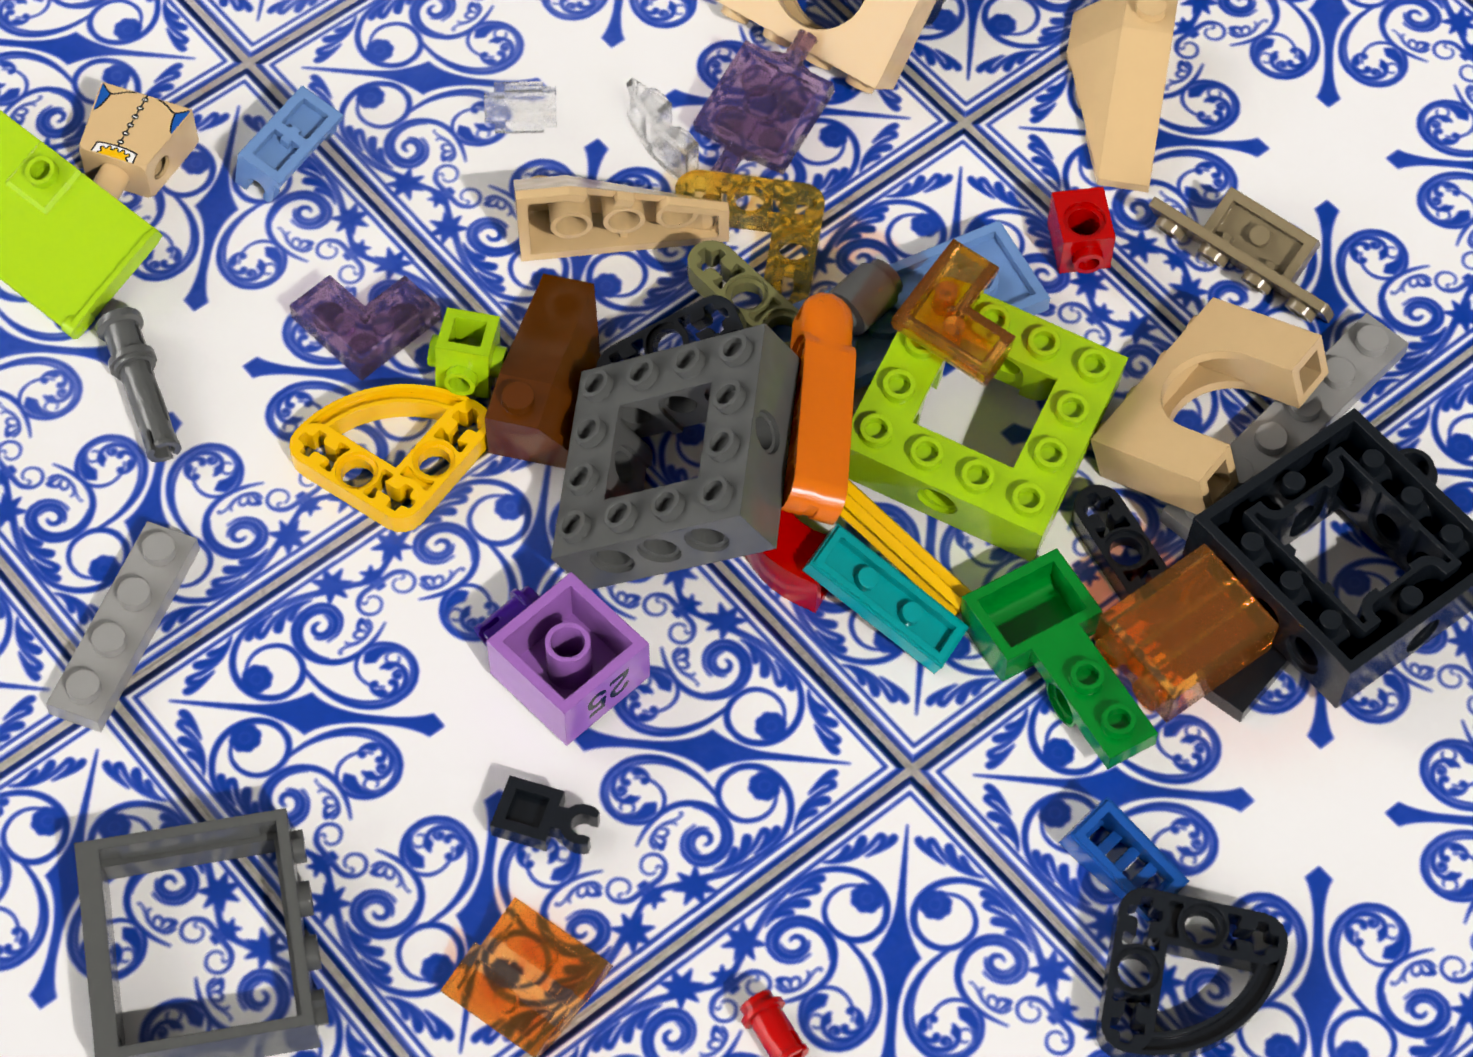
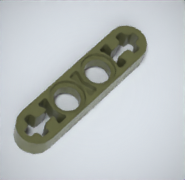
M709 240L696 244L690 250L687 258L688 281L703 298L712 295L723 296L734 304L732 299L737 294L752 292L758 295L762 302L751 309L738 307L748 327L766 324L770 329L777 325L792 327L794 318L799 310L729 246L719 241ZM706 263L710 267L720 264L721 275L713 268L703 271L702 264ZM791 341L784 342L790 348Z

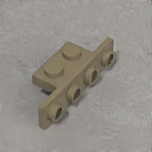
M1233 187L1229 188L1204 227L1157 197H1154L1148 206L1158 218L1154 223L1157 228L1177 241H1181L1184 235L1188 236L1201 245L1197 250L1199 254L1221 268H1224L1229 262L1244 271L1241 279L1258 292L1267 296L1271 289L1289 299L1285 307L1301 319L1312 323L1314 318L1317 317L1329 324L1334 317L1330 305L1295 284L1321 245L1319 240Z

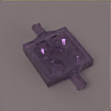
M799 29L785 53L767 51L745 40L693 121L696 132L718 142L724 148L713 168L709 171L718 181L721 179L722 183H729V179L742 159L756 161L783 175L835 93L833 82L810 72L803 64L818 41L810 32L806 34L804 29Z

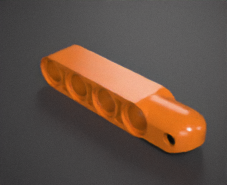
M819 292L811 295L804 301L792 323L790 349L800 358L781 510L798 516L805 515L809 519L833 525L842 512L848 490L856 349L852 346L853 316L851 308L842 298L832 293Z

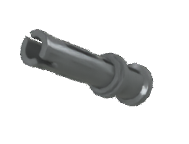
M130 307L117 308L105 313L97 320L95 325L98 338L107 344L111 356L108 361L111 374L122 381L148 459L152 462H164L173 458L169 446H171L172 452L176 455L180 453L182 448L174 432L153 371L157 361L156 354L151 346L146 345L141 330L144 321L141 312Z

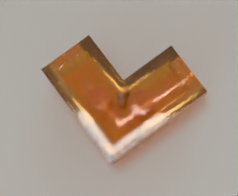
M955 239L950 242L894 314L891 322L895 330L983 386H986L1001 368L1016 337L972 309L997 276L999 267Z

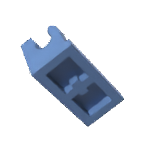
M302 85L238 153L235 182L247 190L254 181H257L265 190L263 194L264 200L272 202L279 194L280 187L323 141L329 140L333 136L338 124L343 120V114Z

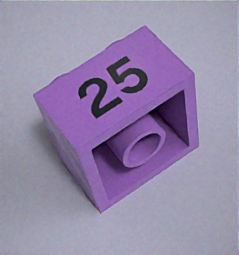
M572 572L487 640L490 673L566 746L650 677L649 643Z

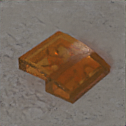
M514 897L481 946L474 942L441 989V992L532 1057H540L587 1003L613 965Z

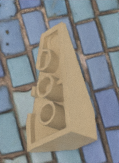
M1099 0L1073 12L1066 60L1069 71H1072L1076 87L1075 97L1078 108H1081L1086 127L1085 138L1097 185L1149 192L1178 0Z
M537 175L528 179L513 180L521 262L690 246L709 240L729 242L728 202L569 175Z

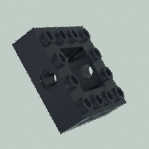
M1355 408L1193 518L1182 553L1335 708L1341 706L1473 610V520ZM1338 509H1341L1405 572L1404 575L1383 590L1379 591L1375 588L1363 598L1356 616L1334 595L1336 589L1329 582L1323 584L1295 556L1296 549L1289 544Z

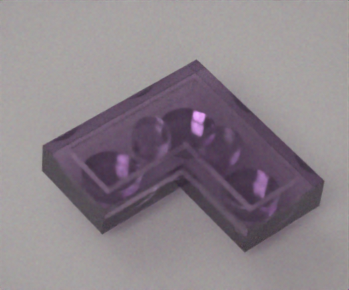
M328 275L289 305L291 317L361 381L442 319L440 306L406 276H403L364 306L331 275Z

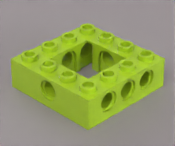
M929 269L852 418L848 479L1027 561H1032L1036 558L1091 444L1090 439L1094 436L1111 403L1129 357ZM953 344L958 346V362L968 372L980 376L982 372L1019 389V395L1035 401L1047 399L1014 468L919 425L926 397L931 387L937 389Z

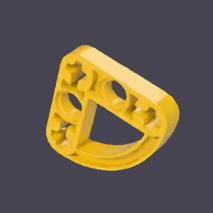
M393 384L361 390L323 407L294 431L289 445L292 462L295 469L302 476L385 528L394 532H408L416 529L425 521L488 448L485 427L487 409L479 402L467 396L457 395L447 389L435 386ZM422 417L438 420L396 468L342 435L360 425L386 418ZM473 423L477 424V432L468 429L459 437V425L468 428ZM456 442H458V451L453 446ZM321 445H324L326 457L319 452H313L309 457L306 456L305 448L310 447L316 450ZM431 457H441L450 463L448 470L437 476L423 473L420 470L422 462ZM329 460L334 462L332 470L330 468ZM355 468H365L373 474L371 481L360 487L347 485L343 478L347 472ZM384 485H386L387 495L382 492ZM407 498L411 500V508L401 505L395 511L392 510L391 499L398 503L404 502Z

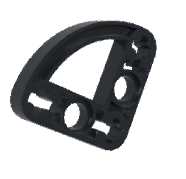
M1137 888L1130 891L1121 900L1113 918L1096 1025V1039L1100 1048L1111 1057H1193L1227 1041L1252 1019L1272 992L1280 976L1288 947L1287 932L1283 924L1275 917L1266 913L1161 890ZM1142 905L1148 908V917L1157 921H1152L1144 933L1142 944H1133L1132 941L1136 936L1138 921L1136 917L1128 914H1134L1137 907ZM1193 916L1207 918L1216 930L1215 940L1209 944L1193 942L1185 931L1186 920ZM1229 923L1236 926L1231 935L1232 937L1249 939L1254 931H1260L1263 933V942L1272 945V947H1268L1262 955L1254 953L1253 943L1235 939L1230 946V950L1225 949L1223 946L1230 932ZM1166 954L1252 972L1239 996L1216 1015L1186 1028L1154 1032ZM1127 959H1136L1142 962L1149 971V983L1141 988H1132L1126 985L1118 974L1119 964ZM1113 996H1114L1115 998L1119 999V1000H1118V1001H1114V1000H1113ZM1125 1002L1137 1003L1132 1010L1130 1028L1140 1032V1034L1134 1035L1129 1043L1119 1041L1120 1032L1110 1028V1026L1117 1025L1124 1014Z

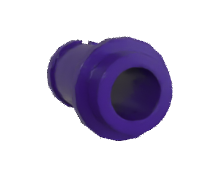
M525 586L520 591L514 588L509 593L511 597L509 601L481 624L478 623L474 627L477 636L486 647L487 640L540 597L532 588Z

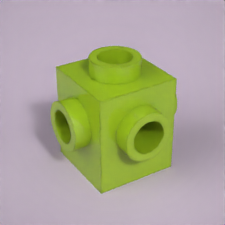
M447 307L439 335L433 334L431 337L427 356V365L435 367L436 387L447 389L457 395L489 398L494 378H498L508 354V347L500 346V316Z

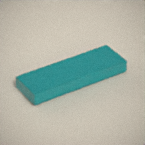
M838 523L829 531L802 569L933 674L942 669L969 628L968 625Z

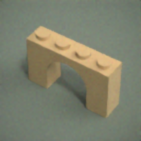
M716 0L723 4L721 12L727 17L743 24H748L752 20L764 27L762 35L765 38L784 47H789L791 43L806 51L803 57L805 60L825 70H831L832 66L848 74L845 79L848 84L869 94H873L874 89H894L936 3V0H864L857 13L847 22L827 29L808 18L797 0Z
M1213 297L1198 315L1190 319L1186 329L1169 349L1159 355L1155 365L1138 385L1133 386L1128 391L1125 400L1107 421L1102 422L1097 427L1094 436L1090 440L1100 476L1198 515L1229 494L1239 480L1230 444L1177 424L1173 421L1177 413L1187 403L1200 395L1215 390L1234 388L1249 390L1300 408L1329 373L1322 335Z

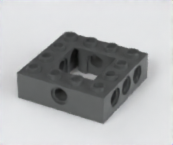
M761 324L582 371L551 559L567 573L572 572L592 590L776 549L800 358L766 324ZM706 422L698 478L644 490L646 470L652 466L653 453L651 447L642 438L668 431L678 434L683 432L684 427Z

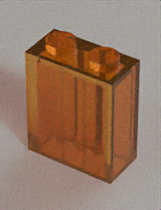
M1204 543L1101 614L1094 641L1096 648L1109 666L1113 669L1119 668L1132 683L1133 692L1139 702L1150 711L1155 709L1167 723L1268 652L1279 625Z

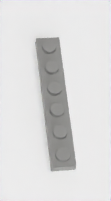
M1366 313L1325 352L1329 373L1300 408L1275 400L1230 444L1239 480L1232 491L1341 418L1405 356L1409 343ZM1168 503L1162 509L1160 521L1186 541L1193 518L1197 514Z

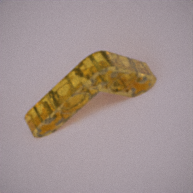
M692 170L684 173L678 179L675 185V194L694 197L695 192H704L705 194L702 198L721 201V194H727L729 227L772 233L764 279L782 294L784 277L793 278V293L790 295V300H788L791 304L811 296L824 223L825 202L824 196L819 189L806 183L707 170ZM745 195H753L759 197L764 204L754 211H746L738 207L736 201ZM773 200L780 201L778 203V212H773ZM798 205L808 206L805 214L795 213ZM795 243L802 245L808 251L807 255L798 260L787 259L779 252L783 246Z

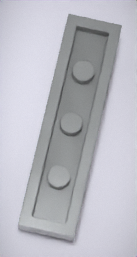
M149 521L146 522L46 703L50 715L100 733L102 732L200 551L197 538Z

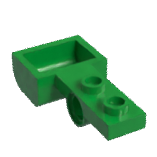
M1057 548L962 596L960 610L963 622L969 626L967 632L1001 681H1005L1035 666L1046 682L1047 695L1057 716L1068 727H1074L1075 725L1078 727L1107 770L1156 744L1158 732L1089 638L1099 632L1103 614L1102 609Z

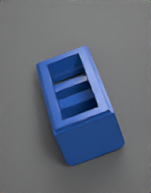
M1108 796L1094 806L1059 841L1061 846L1078 863L1121 900L1130 891L1141 888L1155 873L1164 879L1156 890L1177 894L1189 882L1180 870ZM1102 826L1109 834L1096 846L1089 838ZM1118 842H1121L1128 849L1112 863L1106 854ZM1138 857L1146 865L1129 880L1122 872ZM1139 905L1135 912L1147 922L1152 920L1148 917V908Z

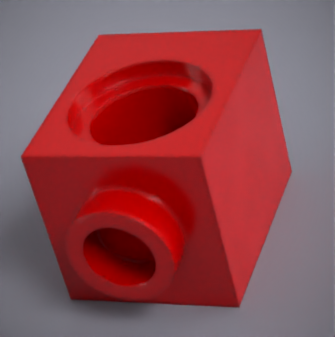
M1104 187L1052 192L1047 224L1059 274L1070 272L1086 274L1099 269L1110 268L1116 236Z

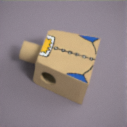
M103 82L97 93L79 146L85 175L117 200H119L123 191L146 198L155 196L199 142L193 110Z

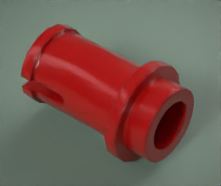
M764 990L753 995L742 1004L740 1011L744 1017L741 1023L745 1029H753L770 1057H805L808 1054L809 1048L802 1042L782 1010L785 1002L781 996L774 997L770 990Z

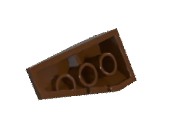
M548 274L542 275L499 372L485 415L488 453L566 469L581 372L596 368L600 357L595 287L593 283Z

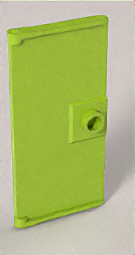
M0 110V280L59 325L72 339H78L157 246L163 235Z

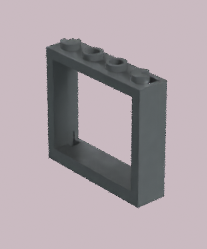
M286 808L74 843L95 1057H267L321 1047L318 1026L329 1024V1016L324 988L313 990L311 971L322 969L317 934L306 935L304 917L314 915V905L309 880L299 882L297 864L307 862L303 830L292 831ZM276 852L297 1016L125 1045L109 880Z

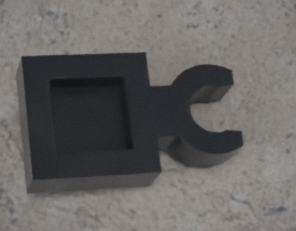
M510 775L490 824L491 835L543 851H547L550 840L554 837L561 839L563 845L571 852L588 854L591 848L590 837L577 834L573 829L579 824L598 827L600 824V811L587 804H577L570 808L563 807L565 804V791Z

